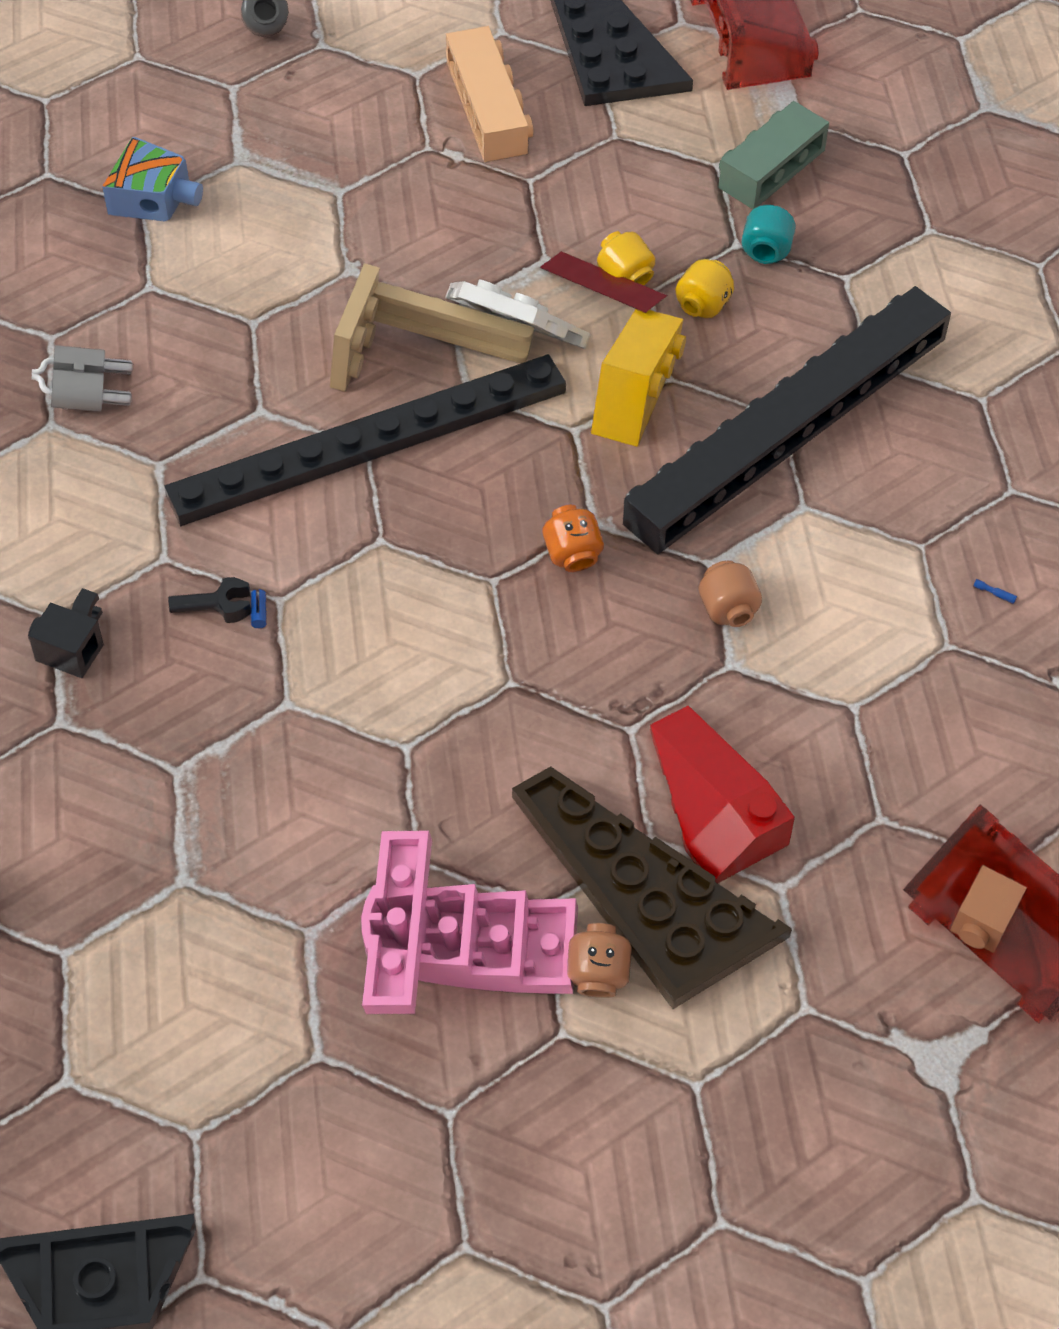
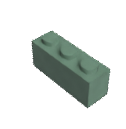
M792 101L783 110L776 111L761 128L750 132L745 141L734 150H729L723 155L719 163L720 176L718 188L751 209L757 208L825 151L829 122L799 103Z

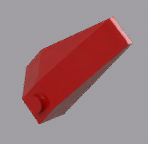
M686 706L650 724V732L663 775L666 776L671 793L673 810L677 814L682 830L685 851L695 864L715 876L716 883L722 882L790 844L795 816L770 783L690 706Z

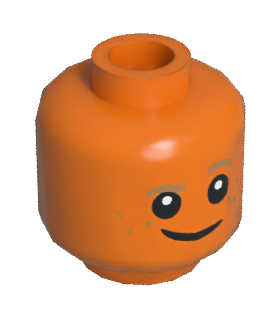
M564 505L555 509L552 512V518L542 528L543 537L552 563L559 567H565V570L568 572H577L593 566L597 563L598 556L604 549L603 538L594 513L587 509H577L576 505Z

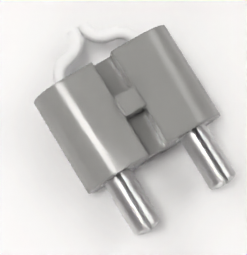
M55 345L54 358L44 359L38 369H32L31 380L38 381L40 389L44 393L51 395L52 408L101 412L102 404L124 406L131 404L132 395L130 391L103 389V373L130 375L133 363L131 360L105 358V350ZM48 364H53L52 389L46 387L45 380L40 376L46 370Z

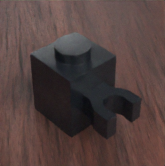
M82 588L71 610L50 602L42 616H38L33 620L29 628L28 639L35 661L83 679L104 646L98 623L103 612L102 608L94 606L99 600L97 593Z

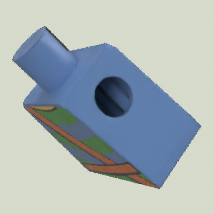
M136 137L131 138L102 186L109 215L156 221L170 220L180 202L198 206L203 196V185L189 181L186 159L183 156Z

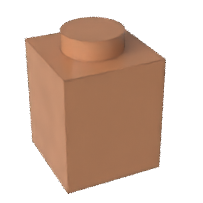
M983 865L962 903L950 931L958 934L961 940L969 946L978 949L985 948L994 953L1027 887Z

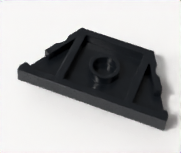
M194 1214L0 1238V1264L37 1329H153L196 1231V1219Z

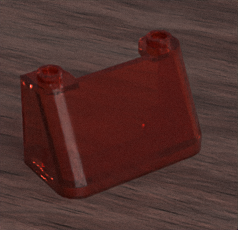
M690 0L692 6L706 4L720 37L718 52L720 56L728 58L726 72H722V79L727 90L812 77L813 63L818 59L819 55L818 44L815 38L810 37L794 0Z
M979 804L905 886L903 890L913 899L907 907L928 926L936 919L1023 997L1016 1004L1038 1024L1045 1017L1053 1023L1059 1018V874L1027 848L1013 833L1011 834L1002 826L992 813ZM983 865L1027 887L994 953L985 948L971 947L963 942L958 934L950 931L957 913Z

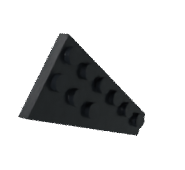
M550 0L584 106L692 91L693 79L622 0Z

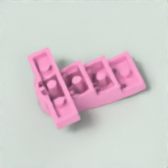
M382 831L376 885H373L361 915L362 937L368 957L362 1002L366 1014H415L418 980L490 991L573 994L574 985L567 975L569 941L577 934L578 905L576 898L528 900L526 890L478 893L475 884L427 888L432 846L429 831Z

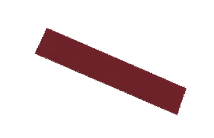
M562 251L539 267L644 313L668 296L627 278L614 277L602 268Z

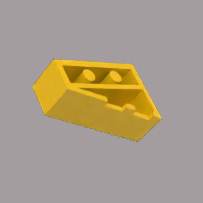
M635 309L601 364L591 434L638 447L665 381L672 374L675 359L680 360L683 355L686 336L681 335L682 318L652 310L644 313Z

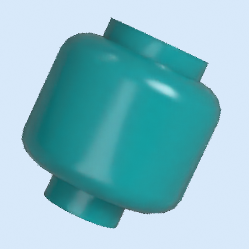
M761 205L753 209L747 216L742 234L741 244L744 251L754 261L762 264L776 263L785 259L791 251L796 229L793 216L787 210L775 205Z

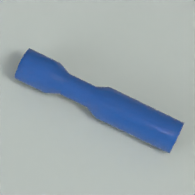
M976 579L973 585L975 588L991 592L994 596L1014 604L1017 598L1016 595L1000 588L991 587L979 579Z

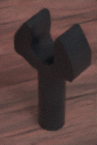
M226 577L222 579L221 585L214 593L169 596V612L216 610L221 613L226 623L241 621L251 615L250 602L243 600L233 602L230 600L232 598L249 597L251 595L249 583L239 578Z

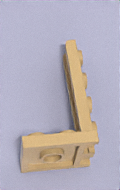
M364 263L334 334L330 388L345 392L351 377L358 378L364 361V354H361L363 347L370 348L376 331V325L373 324L374 321L516 363L527 361L534 327L484 313L477 309H470L443 301L439 298L412 292L398 286L378 282L380 268Z

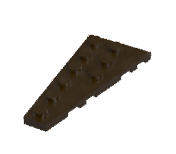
M551 766L512 788L513 800L605 921L616 927V934L629 940L632 947L631 955L672 1009L790 938L791 927L779 919L774 922L756 910L754 902L742 894L740 897H737L716 883L715 876L657 837H654L652 840L634 828L633 821L621 813L617 816L597 803L593 794Z

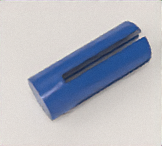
M259 589L258 613L257 590H253L251 592V626L258 629L264 628L267 625L266 592Z

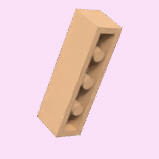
M489 26L446 33L447 65L484 162L528 154V138L533 137L532 120L529 114H523L522 95L519 89L514 90L512 70L509 64L504 65L503 63L504 56L500 40H494Z

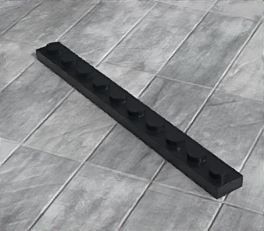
M547 354L164 485L166 497L181 527L566 393V381L550 355Z

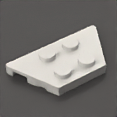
M479 279L477 286L465 281L450 283L445 297L448 300L484 313L532 326L534 331L583 349L587 346L591 335L589 332L547 313L548 308L538 304L539 301L520 293H516L514 299H512V295L502 291L501 287Z

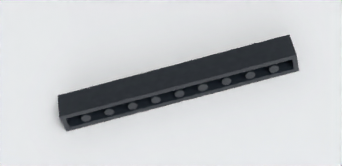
M914 286L902 296L896 295L883 310L876 315L867 316L857 329L847 336H840L832 344L831 348L820 356L811 357L801 370L791 377L786 376L781 379L775 388L764 397L752 400L746 409L734 419H727L722 422L716 432L708 438L692 444L682 457L673 463L663 465L656 476L642 486L637 485L633 487L624 498L622 525L659 555L943 342L946 338L951 312L917 286Z

